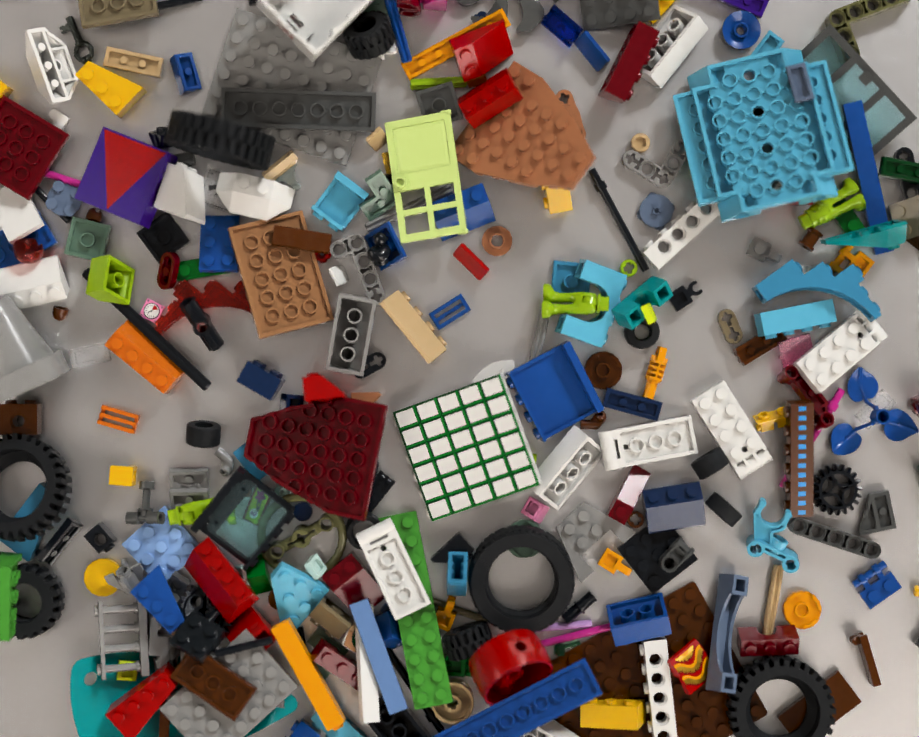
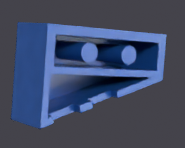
M160 565L130 591L169 634H172L185 621Z

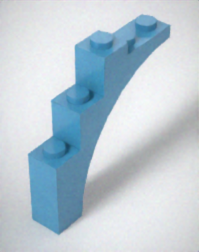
M792 259L752 288L762 304L789 292L803 290L821 291L848 301L860 310L870 322L882 315L879 312V306L868 297V291L859 285L864 280L863 272L854 264L834 277L831 267L828 264H824L823 261L806 274H803L801 265Z

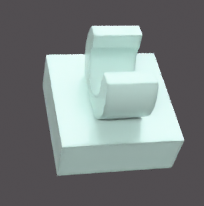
M315 553L304 564L306 569L302 572L317 580L321 578L327 567L318 554Z

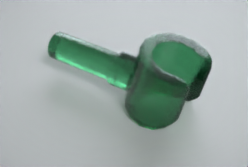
M580 641L569 644H556L554 646V654L556 656H565V649L581 645Z

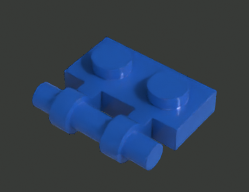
M884 561L878 564L875 563L871 566L870 570L864 574H859L856 576L857 579L851 582L855 588H858L860 585L863 586V589L858 594L869 609H872L902 588L891 571L885 574L882 573V570L887 567ZM876 575L878 579L869 584L868 580Z

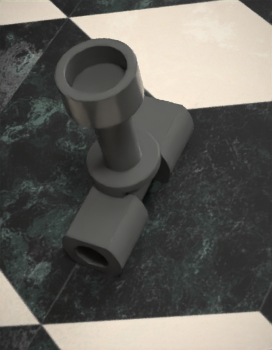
M140 481L139 489L143 490L142 508H138V512H127L125 516L126 524H143L144 522L148 524H164V512H153V508H150L151 490H155V482Z

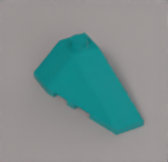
M894 219L820 241L821 244L882 247L893 250L899 248V244L906 243L907 222Z

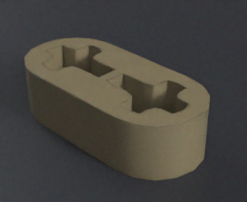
M729 309L721 310L717 315V321L726 342L729 344L739 343L742 340L743 334L734 312ZM723 313L731 315V318H729L730 326H728L726 321H722ZM729 328H732L733 332L738 333L735 341L729 338V335H731Z

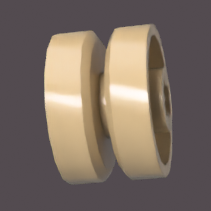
M456 677L449 678L452 697L455 702L432 707L435 716L443 723L450 725L458 724L467 719L474 707L473 691L470 685L463 679Z

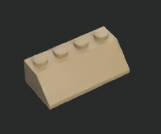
M397 290L379 304L426 362L430 364L447 350L445 348L447 343L441 336L438 338L433 333L435 328L429 321L425 323L422 320L421 316L423 314L417 306L413 308L408 303L411 300L404 291L400 293Z

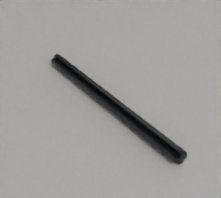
M90 268L86 269L82 274L87 281ZM111 303L202 390L205 391L211 386V381L130 305Z

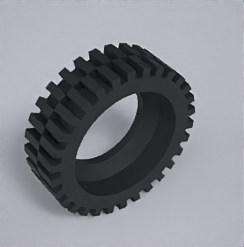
M172 110L164 143L194 155L262 171H267L276 141L269 134L254 128L184 110Z
M12 433V436L4 434L2 439L0 438V473L11 464L27 461L36 464L46 477V488L43 498L31 514L25 517L14 518L7 516L0 510V539L13 542L15 540L19 542H24L25 539L33 540L36 539L35 535L43 536L45 534L43 529L52 530L54 526L51 522H60L61 518L57 515L59 512L66 513L67 509L62 506L64 503L69 504L71 498L66 497V493H72V487L67 486V483H72V477L66 475L70 472V469L63 465L67 462L59 456L60 453L53 449L52 446L29 435Z
M773 655V658L764 656L762 657L763 661L755 659L753 660V666L750 667L748 664L744 666L746 671L743 674L740 671L737 673L736 694L727 693L729 700H726L728 708L726 716L729 719L728 723L735 737H825L826 734H832L833 730L830 728V724L835 725L836 721L832 717V714H836V708L832 705L835 703V700L830 695L832 691L820 674L805 662L803 663L797 658L792 659L786 655L784 657ZM774 679H783L794 683L801 689L806 700V713L802 723L794 731L785 735H770L761 731L754 724L750 714V702L754 692L765 682Z

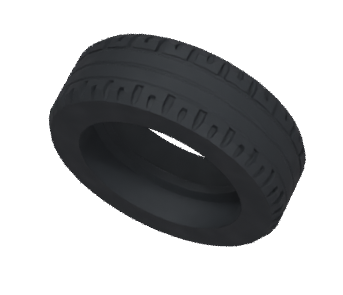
M514 525L495 531L494 534L486 537L472 557L469 568V591L475 608L478 609L479 614L484 619H487L488 623L498 627L500 630L505 632L516 629H529L533 632L541 631L547 628L548 625L554 624L567 610V606L570 605L575 586L571 559L561 542L543 529L535 526L531 527V525ZM516 547L531 548L540 552L550 562L554 572V586L549 597L541 605L528 610H513L500 604L493 596L488 582L489 571L495 559L503 552Z

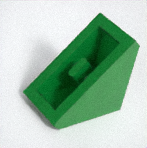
M262 554L258 555L259 560L253 568L249 566L246 570L247 580L256 595L273 589L267 563Z

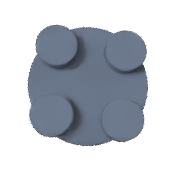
M55 181L47 195L45 202L47 209L59 216H74L82 201L74 198L78 188L62 181Z
M651 192L642 201L637 212V218L649 227L662 230L671 220L675 206L667 197Z

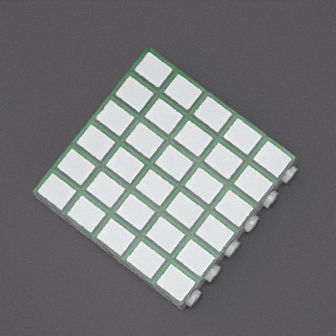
M503 373L393 412V423L400 431V442L402 445H405L407 451L405 453L406 459L412 465V476L419 484L418 492L420 498L425 501V512L427 517L431 518V521L542 483Z

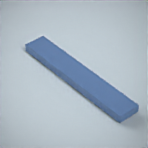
M368 598L350 604L351 612L389 715L408 709Z

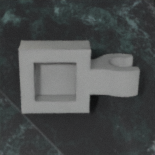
M756 236L746 252L747 255L762 263L765 258L775 263H779L782 258L781 254L770 250L772 244Z

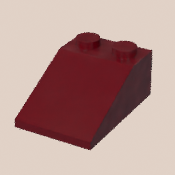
M351 551L321 577L350 611V604L368 598L369 603L373 604L374 607L385 599L377 580L354 551Z

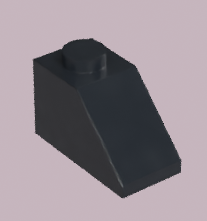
M458 532L431 557V561L448 563V551L468 552L469 561L474 555L472 553L474 547Z

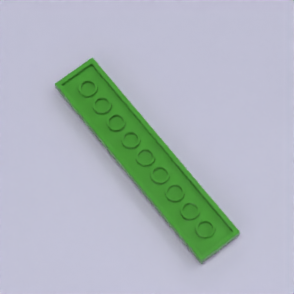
M412 511L378 518L381 522L391 517L432 603L398 620L414 708L418 710L453 703L417 512Z

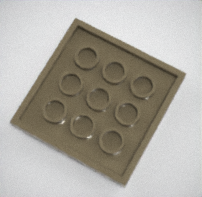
M78 0L83 29L159 16L157 0Z

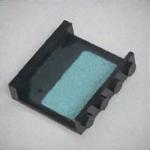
M240 465L194 521L190 529L195 533L199 530L244 563L243 570L246 571L249 566L253 568L259 560L258 555L261 552L265 553L271 546L269 542L272 538L277 539L283 531L281 527L293 520L295 517L293 514L295 507Z

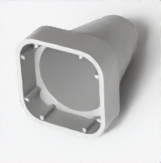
M9 295L0 298L1 404L70 371V367L61 349L55 352L52 351Z

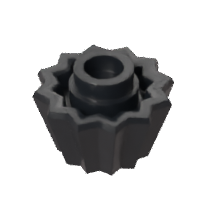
M156 127V130L148 133L154 147H172L164 143L167 127Z

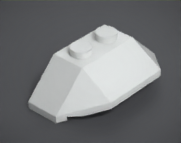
M45 27L26 30V58L39 93L51 104L69 101L79 79L75 75L76 70L66 44L48 32L49 30Z
M221 172L215 190L229 213L268 221L291 209L295 189L279 182L238 172Z

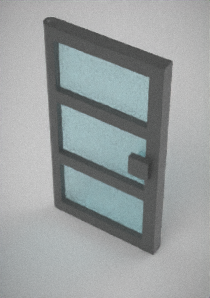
M831 24L801 51L804 62L807 61L808 64L821 60L827 61L850 152L851 147L841 106L843 104L862 100L874 156L917 119L911 110Z

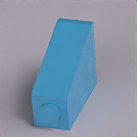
M448 551L447 596H466L468 552Z

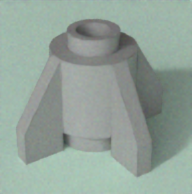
M124 558L121 559V567L116 570L115 574L106 575L105 580L109 585L123 591L125 594H131L130 591L142 581L144 568L141 563L129 567Z

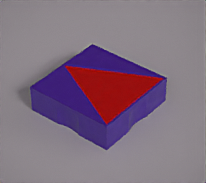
M103 127L74 198L149 229L157 211V208H154L153 205L167 164L176 165L178 157Z

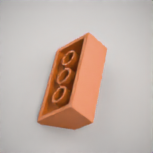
M129 320L121 325L104 344L163 394H168L185 374Z

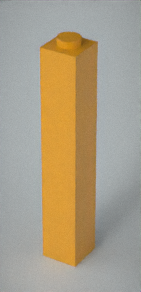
M288 617L272 626L271 631L327 732L331 729L336 731L343 727L346 717L316 663L313 661L291 618Z

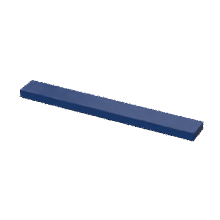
M862 100L843 104L841 106L860 193L864 196L866 202V209L864 211L867 225L869 227L887 222L886 208ZM873 247L874 255L893 251L888 250V248Z

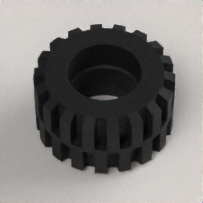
M381 11L363 12L342 33L350 54L355 59L359 58V60H370L371 58L383 55L395 43V35L389 19Z
M480 620L448 631L442 637V641L449 660L462 661L471 658L479 647L493 637L487 621Z

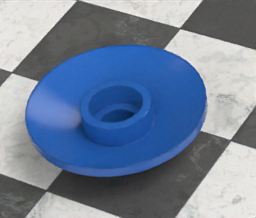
M748 11L731 13L725 19L722 26L724 40L728 45L736 49H747L753 46L761 33L758 19ZM738 28L743 30L742 35L737 33Z

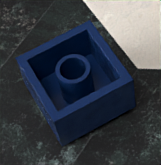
M259 360L247 361L237 382L270 401L275 400L286 381L282 378L283 374L274 369L269 371L266 369L267 365Z

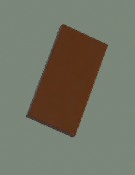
M186 654L170 676L234 722L257 690V687L211 655H208L203 663H200Z
M838 670L825 679L826 685L832 691L830 695L835 700V703L832 705L836 708V714H832V717L837 721L860 704L861 700ZM804 695L777 715V718L789 733L794 731L805 717L806 700Z

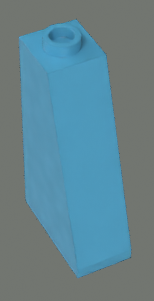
M45 482L38 484L14 518L28 516L38 507L45 492ZM35 535L36 539H25L24 542L16 540L13 542L0 539V541L14 552L21 553L22 558L29 562L36 557L35 551L39 549L43 536Z

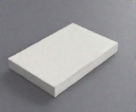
M5 186L0 189V225L10 244L16 243L45 225L32 199L28 201Z

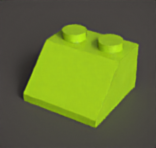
M109 254L92 258L86 294L98 301L130 305L135 269Z

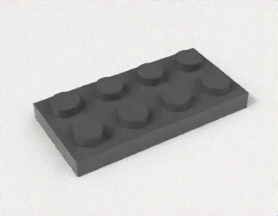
M580 0L584 31L635 24L638 21L648 22L661 19L658 0Z

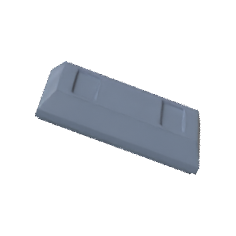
M805 62L785 67L795 104L815 99Z

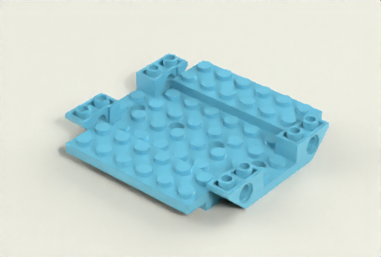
M780 48L705 66L687 77L690 91L673 95L672 98L698 207L719 202L718 209L723 223L761 214L763 209L798 202L799 205L838 197L835 180L831 176L853 172L854 165L826 60L809 64L807 61L805 62L815 99L796 104L785 67L804 62L801 50ZM746 72H752L755 77L752 80H746L743 75ZM756 108H760L763 110L764 114L760 117H757L753 114L752 111ZM766 144L771 145L773 151L771 153H764L762 146ZM778 181L782 184V188L774 190L771 187V183Z

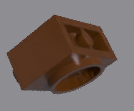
M7 400L5 404H0V435H12V433L20 435L42 434V404H36V400H24V404H17V400ZM19 416H22L24 419L22 426L17 423Z

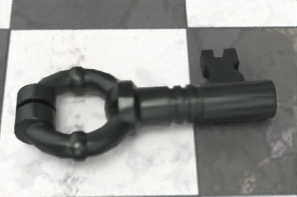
M73 16L67 17V24L59 28L63 30L62 34L67 33V31L72 32L76 42L74 57L83 64L87 61L92 62L94 47L82 39ZM87 46L89 54L81 58L78 50Z

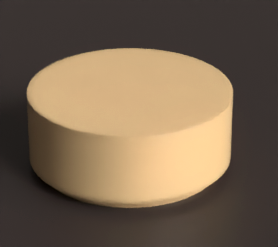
M643 133L634 135L630 142L632 150L638 153L645 152L650 146L649 137Z

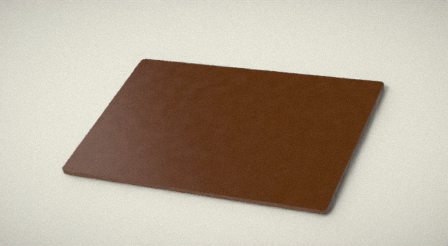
M689 582L663 597L672 634L665 636L669 659L693 638L700 643L708 657L710 655L714 615L696 583ZM610 630L589 638L551 660L553 666L552 674L586 658L603 692L602 695L596 697L597 700L608 698L645 699V702H648V694H644L643 689L646 676L642 675L641 671L644 657L640 656L639 644H642V641L615 647ZM731 647L735 674L739 671L743 674L745 671ZM651 655L649 661L652 663L657 662L659 655ZM670 670L677 737H729L732 735L733 730L730 728L729 719L726 716V711L728 710L726 700H729L727 693L706 690L705 682L691 695L685 694L679 678L674 677ZM655 673L651 680L654 682L659 681L661 674ZM756 691L750 702V714L753 722L767 715V710ZM659 692L654 695L655 701L663 698V693ZM580 706L554 719L580 737H652V732H648L647 721H650V713H646V722L638 730L580 727ZM664 712L656 714L657 720H662L665 717ZM661 731L658 734V737L667 736L666 731Z

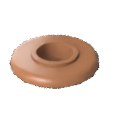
M493 226L484 233L482 245L490 255L502 256L510 250L512 236L506 228ZM499 235L502 237L503 243L501 246H494L492 244L493 236Z

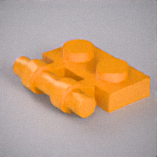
M845 246L839 250V255L834 261L829 263V266L833 270L832 274L834 272L839 274L854 264V266H858L861 269L864 277L875 262L860 250L855 255L851 254L850 252L854 246ZM844 259L850 261L844 269L840 267Z

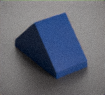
M388 610L375 616L385 646L390 649L402 646L399 624L391 612Z

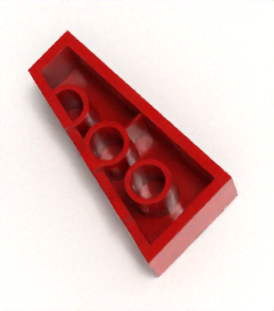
M169 662L113 702L105 714L106 717L124 737H136L177 686L178 682L170 677L175 668Z

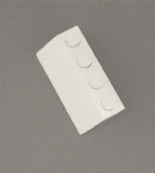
M674 4L654 28L660 31L657 36L660 39L655 49L651 48L649 52L651 58L646 66L643 65L640 70L642 72L641 77L660 89H662L709 29L699 15Z
M58 255L0 268V298L9 295L19 309L67 299L70 288Z
M574 425L538 468L542 483L530 489L558 511L601 460L600 446Z

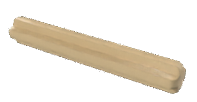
M778 564L773 565L762 628V634L772 635L774 631L784 571L782 565Z

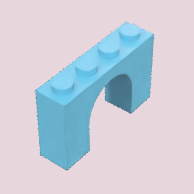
M580 259L574 278L593 284L599 289L602 296L609 297V311H600V314L588 321H583L567 314H561L555 332L602 348L608 339V329L614 322L611 310L621 302L620 295L626 288L627 275L589 260Z

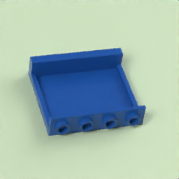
M565 341L506 373L508 377L506 382L510 389L514 388L517 394L514 397L519 406L523 405L526 411L523 413L528 423H532L534 427L532 432L537 440L540 439L546 442L547 438L595 412L599 413L605 410L570 341Z

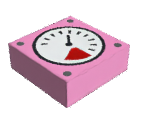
M147 298L140 315L158 324L165 306Z

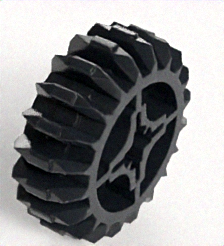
M832 464V468H830L829 465H825L826 472L819 469L820 476L814 474V478L817 479L814 482V493L816 494L814 495V500H818L815 506H821L822 512L827 510L829 515H832L834 512L835 515L839 516L841 511L843 514H847V508L854 510L852 503L859 504L855 499L856 497H862L857 491L862 490L863 487L857 486L861 480L854 479L857 473H851L852 469L850 467L845 469V465L840 464L838 467L837 464ZM834 474L843 475L848 482L839 483ZM827 479L828 486L822 490L823 483ZM834 486L840 487L839 490H837L838 493L833 492V489H835L833 488ZM850 489L849 496L845 500L844 493ZM833 496L838 505H830L825 501L824 497Z

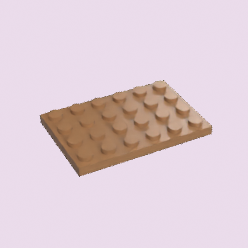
M302 210L279 215L268 221L258 220L227 229L259 340L334 320L315 252L271 245L274 225L308 230Z

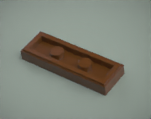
M274 225L271 245L329 254L332 234Z

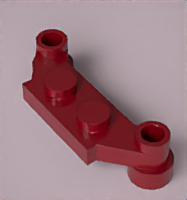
M788 365L783 368L777 376L778 382L790 385L801 400H810L814 403V428L821 430L833 425L834 416L828 412L827 405H829V402L823 394H815L798 373L795 366Z

